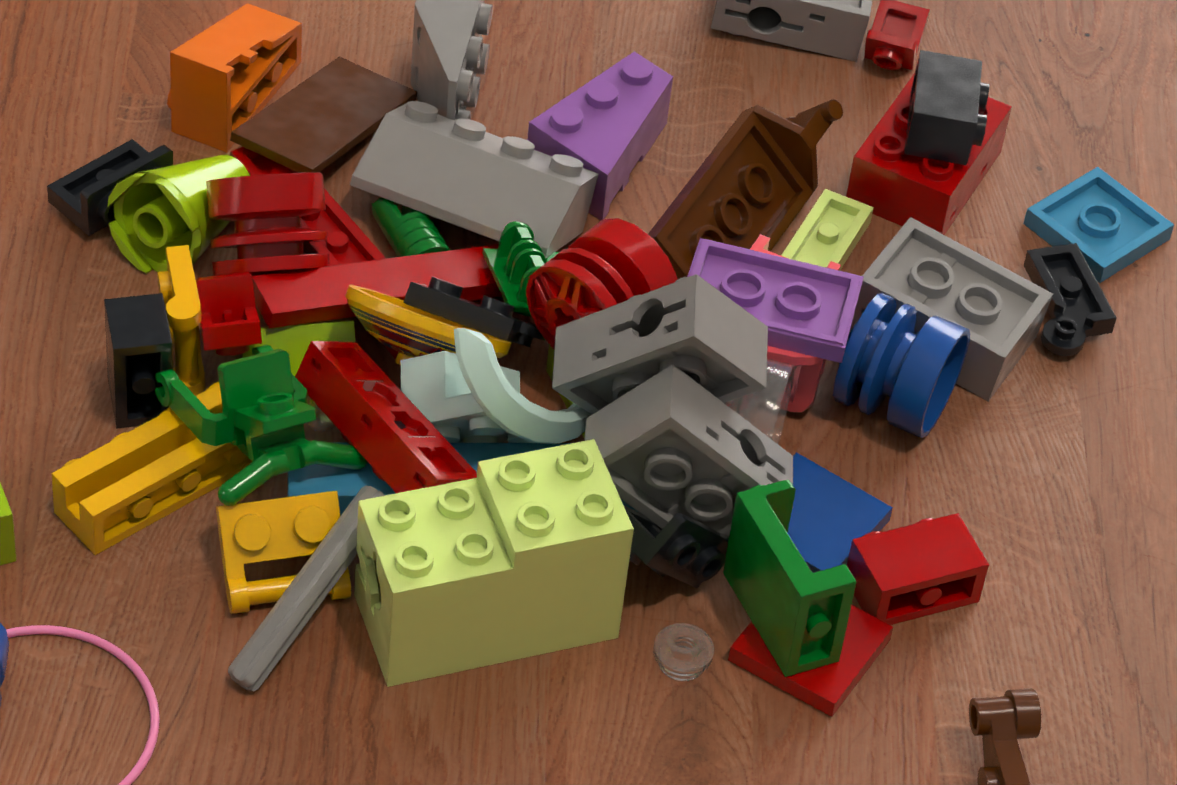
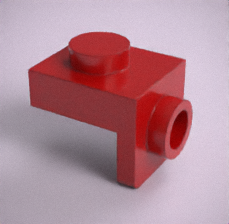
M880 0L872 29L868 30L866 36L864 58L872 60L877 66L884 69L898 70L905 68L913 71L929 19L930 9L895 0Z
M249 272L197 278L196 284L201 304L200 330L204 351L215 349L218 355L231 356L248 352L250 345L262 344L252 275Z

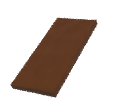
M339 56L233 130L230 141L298 173H319L377 130L386 113L409 101H416L417 91Z

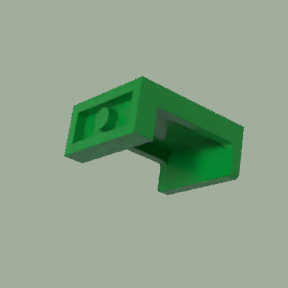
M788 479L768 485H757L749 490L737 493L723 571L725 578L785 677L839 662L857 582L846 564L812 573L788 535L796 492L793 484Z

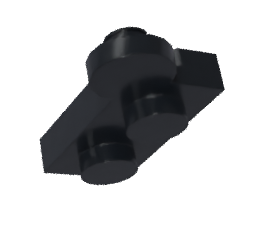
M1077 243L1027 250L1023 266L1032 283L1053 293L1047 309L1051 320L1045 323L1041 335L1042 344L1047 350L1060 356H1072L1082 350L1086 337L1113 332L1117 317Z
M433 276L430 279L429 285L410 282L403 302L407 305L493 337L530 348L533 338L545 341V338L535 324L512 316L515 309L513 305L483 295L480 305L460 298L463 287Z

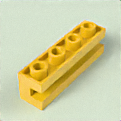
M219 382L212 384L206 391L196 395L211 413H222L223 405ZM167 408L152 420L129 432L117 435L109 443L81 458L70 460L60 469L51 473L54 513L94 555H97L221 486L253 461L249 460L248 456L243 454L238 446L231 443L218 446L202 443L173 410Z

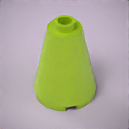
M218 155L131 174L117 183L108 197V207L114 204L115 220L109 223L111 235L121 253L138 270L146 274L151 270L156 272L167 271L166 247L189 245L192 265H194L211 245V239L216 238L230 222L209 218L206 181L250 175L245 166L238 159L230 155Z

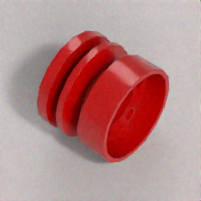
M322 173L265 174L206 181L209 218L235 222V233L211 239V248H237V259L212 262L213 276L249 272L252 276L330 266L329 254H304L303 243L328 240L326 231L302 228L301 221L303 216L326 210Z
M619 218L603 219L569 245L568 249H563L529 276L526 287L528 309L537 329L555 350L556 327L627 301L633 296L643 295L674 283L678 278L668 256L645 231L637 225Z

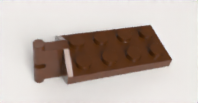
M831 99L798 113L796 117L786 119L759 105L742 111L648 233L668 256L678 279L688 276L700 238L750 249L761 234L770 238L768 251L773 249L818 187L816 144L833 121L843 116L842 106L837 100Z

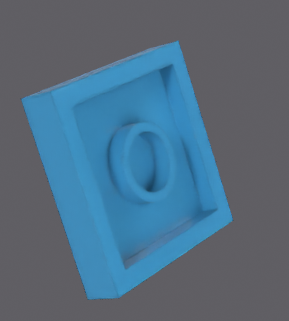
M1099 167L1094 168L1027 208L1023 223L1052 247L1077 243L1099 283L1170 240L1174 228L1172 222Z

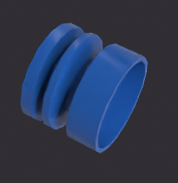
M884 293L876 294L849 334L842 363H839L835 378L833 397L836 402L846 406L854 404L859 398L858 406L860 412L870 415L875 412L886 396H889L888 424L920 438L926 437L937 423L954 390L968 351L970 330L935 315L929 318L916 335L914 334L917 316L915 306L904 304L896 312L895 298Z

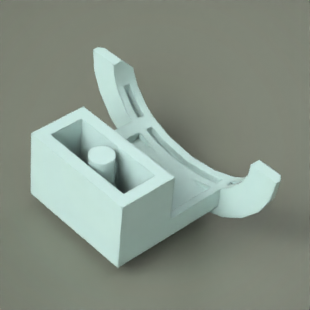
M453 329L456 354L441 351L401 360V391L449 443H502L508 441L509 443L559 444L578 438L585 432L586 418L592 415L574 402L568 409L558 411L548 410L530 402L520 394V371L500 366L493 344L482 333L470 329Z

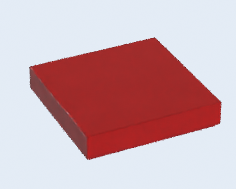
M851 605L839 662L785 677L751 621L730 647L728 661L832 717L889 643L893 626Z

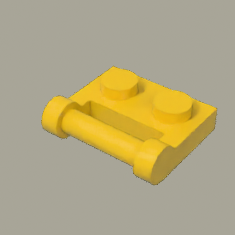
M189 245L166 247L167 271L157 272L159 293L163 294L164 304L166 305L172 344H174L176 367L173 370L196 396L205 390V372L201 357L199 334L201 304Z
M337 491L237 503L233 506H215L230 613L249 612L251 605L277 602L297 575L247 582L244 564L312 555L340 518ZM348 567L328 593L332 600L351 597V581Z

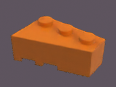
M247 3L170 52L171 89L167 98V105L171 109L172 132L227 153L235 144L230 141L231 132L262 111L301 63L302 23Z

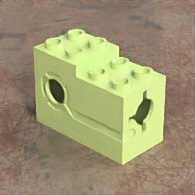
M594 439L478 461L477 478L358 501L356 551L360 564H356L354 595L387 687L619 637L634 528Z

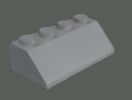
M409 101L385 114L352 174L350 185L499 242L501 234L508 223L513 221L525 223L532 229L534 241L539 244L542 253L547 258L583 233L599 174L583 168V163L577 158L562 154H555L553 156L534 150V144L523 138L513 136L501 138L487 133L486 127L477 121L470 119L452 120L439 115L438 109L433 105L420 101Z

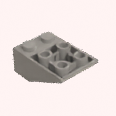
M416 0L411 86L413 90L417 91L418 101L433 105L438 109L439 115L452 120H471V111L466 110V108H475L477 105L481 79L476 76V73L484 75L486 73L490 44L483 43L482 35L488 36L493 5L484 3L485 0Z

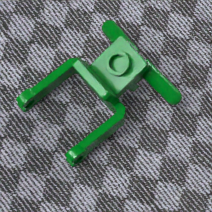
M263 345L252 348V356L221 363L217 370L223 406L222 413L218 414L211 413L179 379L174 370L158 372L155 375L157 382L163 385L155 389L156 396L161 405L164 407L169 406L202 443L212 446L231 443L238 446L240 451L247 455L249 460L253 461L219 487L218 499L226 506L237 504L273 476L315 464L359 470L367 464V460L352 445L305 439L304 424L317 420L314 406L307 404V389L291 373L289 353L282 349L273 350L270 345Z

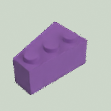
M635 51L529 122L527 140L534 144V150L550 156L562 154L577 158L583 163V168L599 174L589 213L600 221L605 219L608 214L610 203L617 192L623 191L629 182V175L638 161L642 162L667 124L673 76Z

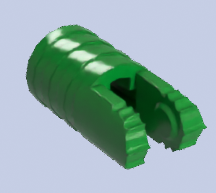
M382 197L371 203L372 214L397 257L450 250L429 215L402 205L401 213L393 201Z

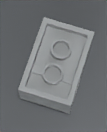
M716 0L711 28L725 31L732 35L747 36L857 62L870 18L872 0Z
M910 217L862 275L864 278L852 327H854L876 294L884 293L895 298L896 312L904 304L915 306L917 316L914 334L916 335L929 318L935 315L969 329V347L956 384L989 402L1036 339L1053 293Z
M699 275L683 277L669 285L643 295L633 296L627 301L556 327L552 389L590 414H594L673 364L725 403L766 388L768 326Z
M673 364L586 418L585 441L595 440L620 498L662 529L675 514L682 513L729 538L738 492L749 490L757 485H768L787 479L793 484V456Z

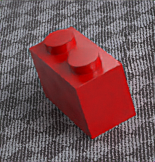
M959 513L936 519H922L915 524L884 532L873 531L862 537L852 539L847 567L857 581L854 596L861 609L879 620L893 625L978 603L989 563Z

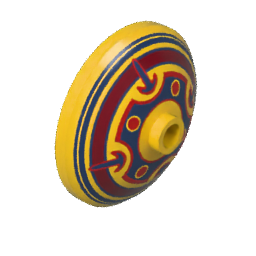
M349 285L345 294L350 309L366 331L383 345L398 351L395 363L401 365V360L441 351L456 354L453 329L466 328L480 332L403 303L404 300L360 286ZM480 332L493 344L497 360L508 354L511 342Z

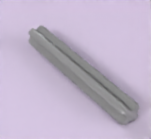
M368 485L359 490L231 663L228 673L231 679L239 686L251 692L259 689L356 557L358 501L385 496L381 491Z

